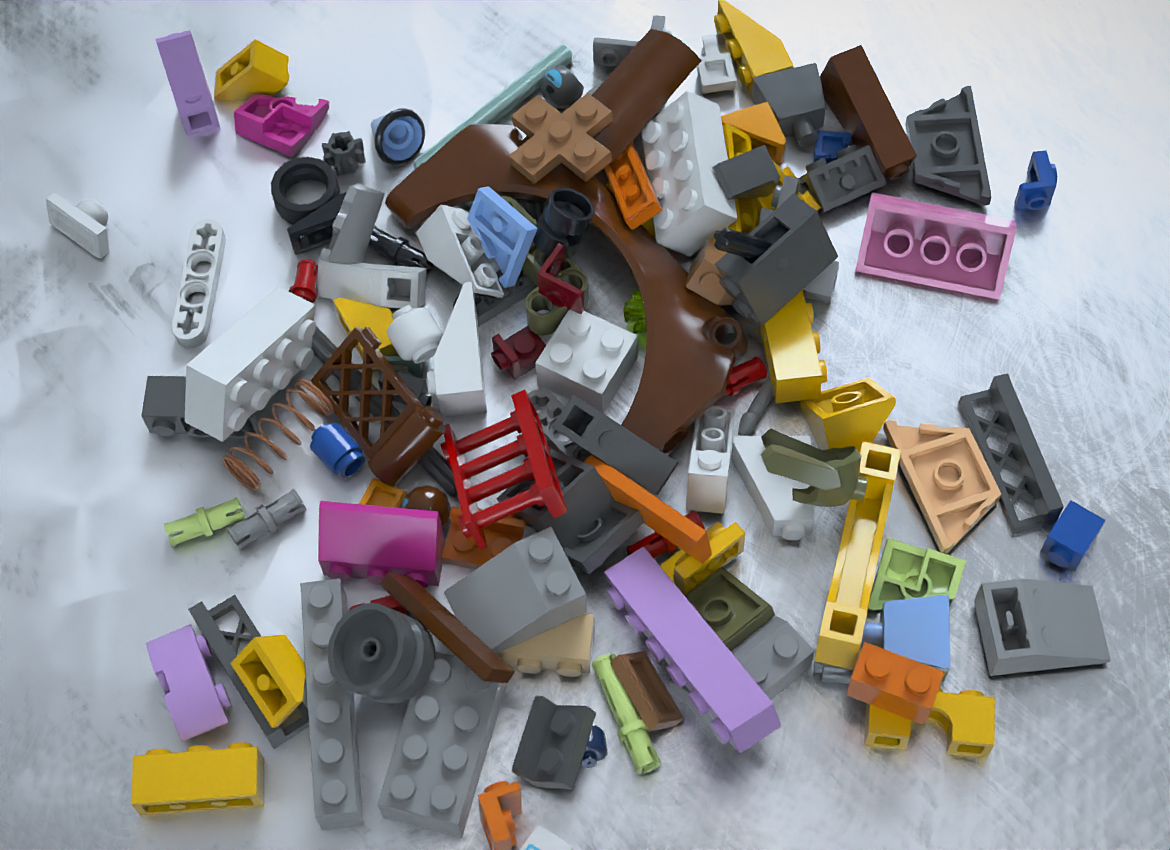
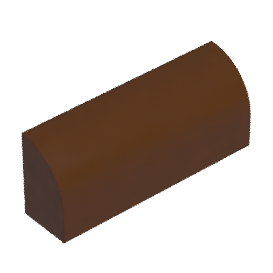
M650 29L592 94L595 99L609 108L613 114V121L593 137L611 151V162L613 163L702 61L686 43L670 33Z

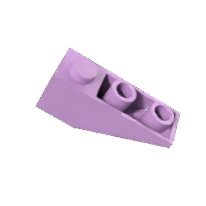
M191 31L173 33L169 36L155 39L186 135L220 127L212 94Z

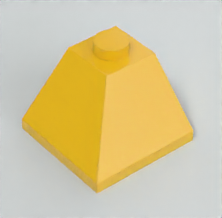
M869 377L821 391L819 399L800 401V406L819 449L827 450L854 446L859 453L862 442H873L896 405L895 397Z

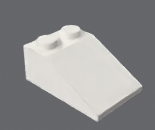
M464 282L433 357L434 371L427 372L429 393L432 396L433 406H440L443 417L487 412L477 309L472 282Z

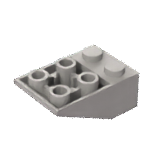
M1030 579L981 583L974 604L990 676L1110 663L1111 659L1093 586Z

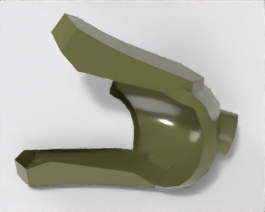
M772 428L761 436L765 450L760 455L768 473L810 485L806 489L792 488L793 501L822 507L841 506L851 499L863 501L867 487V478L859 476L862 455L854 446L821 450Z

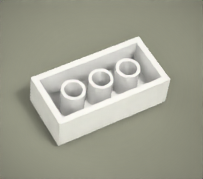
M686 90L652 121L648 122L642 129V139L647 175L663 210L653 217L656 242L659 245L691 256L703 247L708 239L712 240L716 231H722L723 228H727L738 218L735 200L727 199L713 169V166L728 160L719 105Z
M276 287L186 365L185 422L222 442L234 431H239L255 411L262 410L279 389L283 390L286 388L291 378L301 369H306L311 363L314 354L311 349L312 336L316 329V322H314L315 304L280 287Z

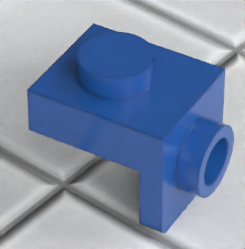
M1047 150L1033 151L1026 171L1029 183L1019 185L1014 200L1016 209L1028 208L1036 210L1049 206L1057 187V167L1054 163H1050Z

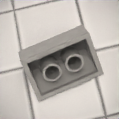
M774 615L730 652L769 699L772 700L811 668L815 650L786 620ZM669 678L668 684L715 735L709 724L713 720L708 713L701 716L696 711L687 696L691 693L685 685L678 688L672 678Z

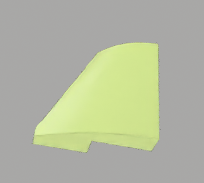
M888 538L872 587L868 609L872 611L880 610L884 602L939 595H949V600L955 599L966 560L929 548L925 550Z

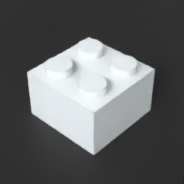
M569 309L535 363L537 384L568 399L574 394L604 413L638 358V335L586 311L578 314Z

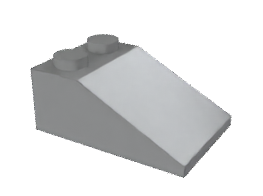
M552 527L513 543L444 591L455 617L496 654L587 613L586 593Z

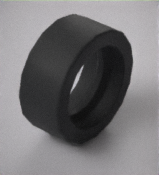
M294 158L284 163L274 173L271 181V195L275 208L281 218L292 225L340 195L335 172L329 164L318 158ZM313 179L321 181L326 185V192L318 200L309 204L291 203L285 196L287 190L301 180Z

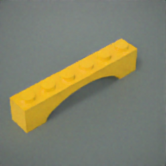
M862 442L859 476L867 478L866 492L863 501L853 499L849 501L814 658L816 662L854 670L856 666L897 473L900 449Z

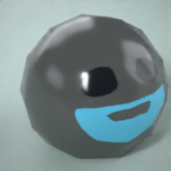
M562 65L546 72L542 79L540 90L545 101L557 109H567L582 97L584 86L566 66Z

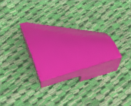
M253 94L234 111L235 134L294 157L309 141L329 110V101L319 99L316 106L297 104V97L285 96L275 98L270 95Z

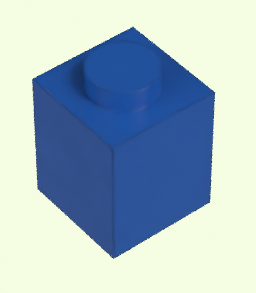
M1070 500L1048 534L1041 552L1046 554L1048 559L1055 565L1068 567L1076 571L1106 520Z

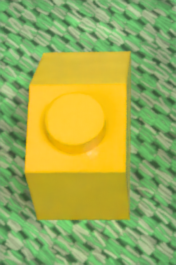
M254 39L216 70L214 99L218 101L248 100L253 94L273 96L279 90H283L289 82V56Z
M344 298L333 300L338 320L347 335L355 327L363 329L369 327L382 344L378 349L384 356H399L387 336L388 326L393 322L392 312L389 308ZM358 343L355 348L363 360V347ZM372 369V373L378 371V369Z
M286 634L254 637L230 663L272 728L278 727L302 702L306 674L305 663Z

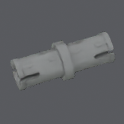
M292 489L289 493L264 507L261 504L256 507L257 512L228 527L227 531L240 550L267 532L273 534L278 531L277 526L307 509L302 504L303 501L296 490Z

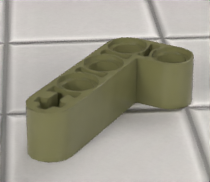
M500 196L536 226L537 222L516 200L511 197ZM532 241L522 267V271L537 286L526 298L527 324L533 333L542 336L554 333L569 309L565 306L557 307L553 305L545 296L538 293L537 273L549 258V255L539 250ZM565 258V265L556 278L584 292L586 309L589 303L588 278L571 258ZM540 310L550 311L545 314L536 313Z

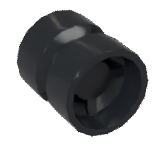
M557 188L553 190L542 210L543 214L540 215L536 224L537 231L533 239L535 246L550 256L556 246L561 243L565 245V258L573 256L581 242L583 233L586 231L595 213L591 201L585 195L573 189Z

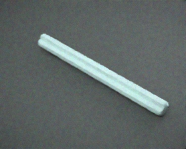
M563 44L559 45L413 161L414 169L431 158L468 125L494 124L541 86L542 79L548 70L556 66H567L572 62V51Z

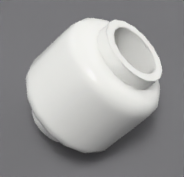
M411 305L404 306L394 312L391 316L393 322L387 329V336L398 355L405 361L413 360L415 364L433 357L443 333L431 313L426 308L413 309Z

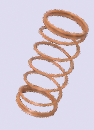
M298 379L294 383L295 389H288L286 391L288 405L282 403H274L272 405V414L275 420L259 418L258 428L262 436L254 432H245L244 442L248 450L241 447H231L230 454L225 453L222 456V462L227 470L239 482L253 491H258L261 488V482L244 462L233 455L234 449L254 458L269 474H274V471L254 453L247 441L248 435L265 441L282 459H288V456L269 440L261 426L262 420L280 427L295 444L302 445L300 439L282 425L275 412L276 406L284 407L293 412L309 430L315 431V426L305 416L296 411L289 399L290 392L298 393L312 409L325 417H329L333 413V406L329 399L315 385L305 379ZM303 387L312 392L322 402L325 408L317 400L308 395L306 391L303 389Z

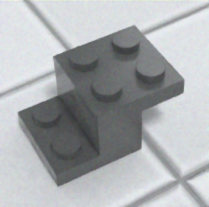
M550 449L568 513L553 518L546 504L540 507L538 504H535L515 513V515L524 519L527 525L533 527L537 533L552 527L571 566L590 574L600 567L606 558L623 542L629 540L633 533L644 523V520L638 510L614 500L594 466ZM531 479L507 488L496 499L500 503L531 489L530 485L536 481L532 482Z

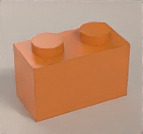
M864 642L846 695L925 725L940 687L944 671Z

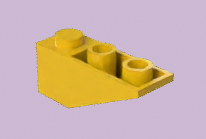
M718 0L717 14L713 16L715 29L719 35H724L726 51L730 52L731 59L735 60L738 65L740 82L743 86H748L751 94L753 77L794 67L782 40L728 1Z

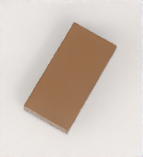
M645 651L618 655L610 662L649 731L674 727L684 719Z

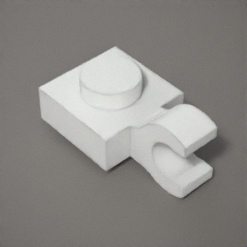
M715 34L701 36L703 46H701L702 57L699 58L702 61L696 69L702 94L735 89L737 80L730 52L719 53Z

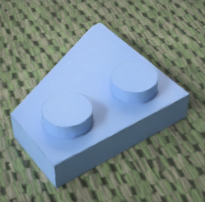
M489 186L479 188L467 220L474 233L480 238L481 247L485 251L487 258H495L503 273V276L499 278L501 285L504 288L514 286L517 282L537 227Z

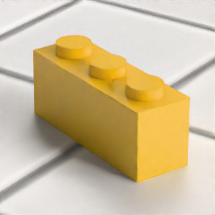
M803 290L764 325L759 324L775 403L819 399L821 384L827 382L825 360H819L817 355L821 351L819 333L811 329V325L814 324L812 303H805Z
M245 742L229 744L228 749L212 750L211 747L199 745L187 748V752L171 753L167 749L148 750L146 755L133 756L131 805L141 816L264 806V757L257 746L253 747L252 744Z

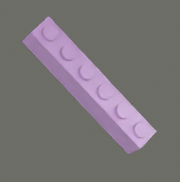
M644 547L604 572L610 588L605 591L615 608L620 610L624 607L628 612L625 617L637 635L644 632L648 637L645 641L646 645L658 662L665 659L669 664L666 667L667 672L678 688L685 685L691 693L687 696L696 711L701 716L708 713L713 720L709 724L722 744L730 741L737 752L741 754L782 726L773 702Z

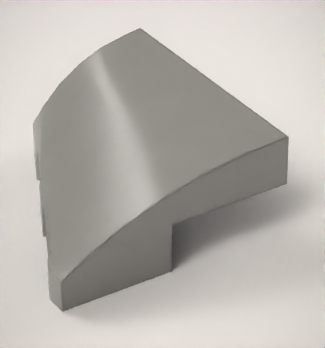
M361 184L349 186L341 209L332 225L333 236L329 249L323 248L319 259L326 262L344 264L362 262L385 193Z

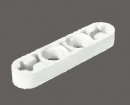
M213 219L198 221L192 227L172 320L174 336L178 344L185 348H196L206 341L209 332L226 245L223 228L219 222ZM208 233H214V236L209 237V250H206L203 238H207ZM201 261H207L212 264L211 268L205 273L198 274L193 271L194 266ZM194 292L206 294L205 299L199 304L192 305L187 303V298ZM190 315L193 316L196 329H192L190 334L186 335L183 330H188L190 327Z

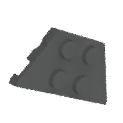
M972 85L961 88L960 94L948 100H945L943 97L933 102L928 108L919 109L907 115L905 120L906 135L917 155L911 163L914 182L982 205H990L992 194Z

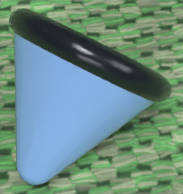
M397 108L384 116L374 119L370 125L374 137L375 150L380 159L388 165L402 166L409 163L419 154L423 146L425 126L422 118L411 109Z

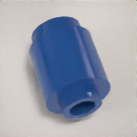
M338 423L323 424L313 432L310 449L334 475H340L343 479H347L355 475L365 463L362 448Z

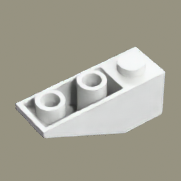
M440 205L416 232L427 260L462 285L464 282H472L474 293L501 298L504 293L499 284L498 276L481 247L480 238L474 233L467 220L469 212L461 208Z
M319 260L317 297L329 299L344 298L380 307L402 308L411 305L413 309L420 308L425 304L427 268L366 263L344 264Z
M711 406L696 419L685 510L724 514L735 415L734 409Z

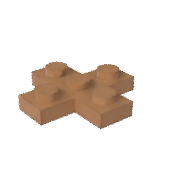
M586 93L563 113H560L537 95L511 115L513 125L530 139L509 155L510 165L534 184L560 163L587 182L612 161L611 151L593 138L613 121L612 111L589 93Z

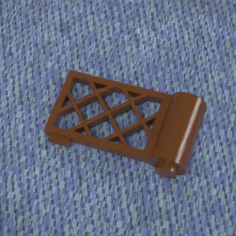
M355 327L310 381L329 399L334 413L370 459L368 466L372 473L383 483L395 487L445 432V426L443 425L444 417L432 406L423 407L378 349L382 343L371 328ZM360 343L363 347V364H351L352 350ZM372 369H380L384 374L383 390H371ZM335 370H341L340 391H332L325 382ZM351 370H362L361 390L350 391ZM392 395H400L407 404V407L398 417H391ZM349 396H361L359 417H352L348 412ZM371 396H382L381 417H370ZM369 422H381L380 438L372 444L368 439Z

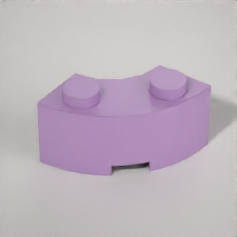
M192 624L146 642L153 670L165 693L163 695L182 742L228 723L225 708L231 706V702L223 683L216 685L207 662V658L213 655L203 634L197 636Z

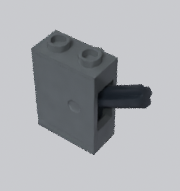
M794 194L749 234L723 228L722 231H716L713 236L716 239L715 248L727 252L715 263L723 277L719 280V283L735 299L732 302L734 309L744 319H748L751 316L760 325H764L839 257L818 212Z

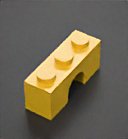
M939 688L927 720L937 723L944 730L947 738L946 753L988 757L995 743V697L984 696L982 692L977 690H963L957 694L943 692ZM866 703L864 745L906 749L910 739L911 725L915 721Z

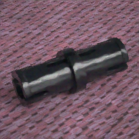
M374 226L372 236L378 238V241L370 238L368 247L387 256L390 263L394 265L400 263L406 267L427 268L419 264V261L434 266L433 263L427 260L423 251L410 245L409 240L403 237L395 238ZM427 268L426 276L430 273L431 269Z

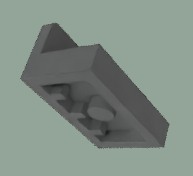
M854 144L836 152L837 160L827 164L825 158H822L805 166L807 173L799 177L800 184L807 183L813 198L821 207L819 209L820 214L887 184L870 145L858 150Z
M535 696L513 762L512 772L535 787L573 790L597 712L588 706L556 705L544 696Z

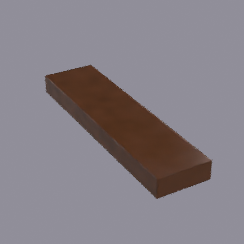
M394 573L386 574L381 582L382 588L480 679L495 683L509 682L515 671L411 576Z

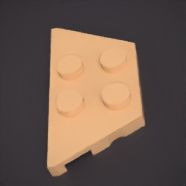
M894 420L885 421L883 430L892 448L901 450L899 464L940 552L947 554L999 501L1001 492L969 428H940L937 425L920 423L918 428L899 426L897 421Z

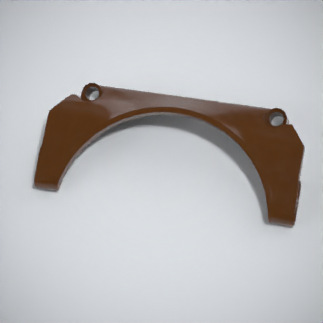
M468 125L431 158L419 165L388 194L385 200L386 207L406 229H410L421 224L440 205L454 207L463 203L473 202L477 190L487 186L499 196L544 203L547 202L550 193L557 188H569L585 195L591 201L595 210L589 224L605 235L626 259L639 286L645 310L647 339L643 373L636 396L621 425L658 450L669 455L686 437V428L725 394L736 359L742 357L747 351L748 340L742 327L720 305H716L685 287L688 272L662 245L657 244L656 239L642 225L633 230L630 229L624 220L616 198L595 176L585 182L560 163L534 184L511 166L509 155L530 139L528 136L523 139L521 133L514 125ZM726 334H737L736 339L732 343L721 344V339Z

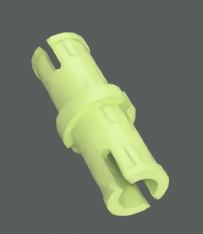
M238 497L206 510L204 507L196 509L197 513L170 523H164L171 546L174 547L177 544L204 534L207 538L214 535L213 531L244 520L243 510H238L241 508Z

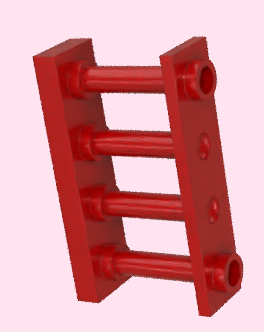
M525 389L511 395L515 411L510 412L511 417L459 440L449 423L444 425L445 432L443 434L445 442L441 443L440 446L448 464H451L462 515L457 517L458 524L465 538L473 537L480 551L488 548L483 527L530 506L538 504L540 507L546 504L553 518L568 513L540 416ZM515 431L520 434L516 436V441L467 462L465 453ZM523 454L525 457H529L523 460V465L475 486L472 485L471 477ZM528 479H531L532 482L536 481L530 485L531 489L479 511L478 501Z

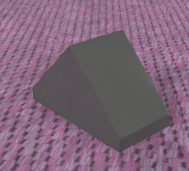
M765 145L713 166L728 200L767 197L772 194L780 178Z

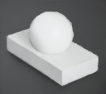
M56 192L46 198L49 222L52 226L99 259L109 253L107 230L105 228L108 221V212L101 202L87 199L80 201L74 206Z

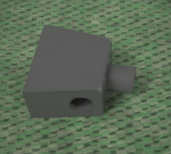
M813 62L753 77L751 96L753 104L769 103L785 138L795 135L798 145L801 147L814 144L818 140L816 130L823 127L826 111L817 63Z

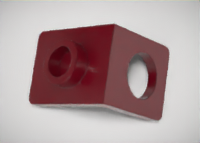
M559 243L537 273L538 293L545 296L549 302L557 307L565 306L578 314H582L585 310L584 292L556 278L565 265V245Z

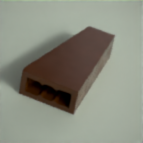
M862 44L830 56L820 74L823 95L828 106L845 132L852 133L851 141L858 150L870 145L884 178L889 176L890 180H894L910 171L908 167L917 155Z

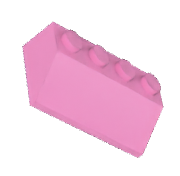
M872 193L855 271L1000 300L1015 238L1016 220Z

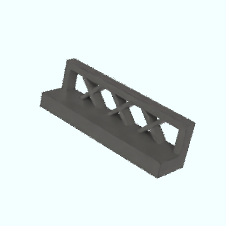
M1008 373L994 376L988 390L961 396L959 403L971 433L1001 492L999 502L1012 534L1056 523L1064 506ZM990 401L995 412L991 422L977 416L972 405ZM997 419H998V422H999L1000 426H998V425L995 424L996 421H997ZM990 432L1006 439L1008 448L1005 454L989 448L986 440ZM995 460L1000 462L998 467L995 463ZM1004 465L1019 471L1022 481L1018 488L1002 480L1000 472ZM1024 485L1026 487L1027 492L1022 490ZM1008 493L1013 495L1012 500H1010ZM1019 498L1033 505L1037 516L1019 520L1013 507L1017 499Z
M236 595L210 610H207L202 601L188 609L273 749L309 727L308 709L302 701L296 707L302 718L283 730L280 725L272 728L230 664L237 657L240 642L249 643L254 637H262ZM234 609L240 618L236 633L221 631L215 620ZM245 627L251 636L243 634ZM227 640H233L232 647H230Z

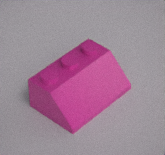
M320 501L318 561L325 576H328L330 579L340 578L342 582L349 581L351 578L366 579L372 584L381 585L387 573L411 576L423 588H427L428 585L439 586L443 564L441 556L445 545V538L438 511Z

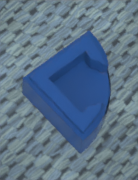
M817 130L818 140L815 142L813 162L825 158L827 164L837 160L836 152L849 147L852 133Z

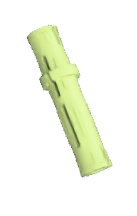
M606 654L600 656L592 662V667L617 722L619 740L625 743L636 772L638 774L650 772L661 765V760L650 740L649 730L610 664L616 658V655L611 654L609 656Z

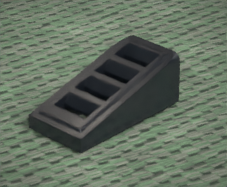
M347 192L337 196L287 228L295 254L331 242L333 236L332 225L341 209Z

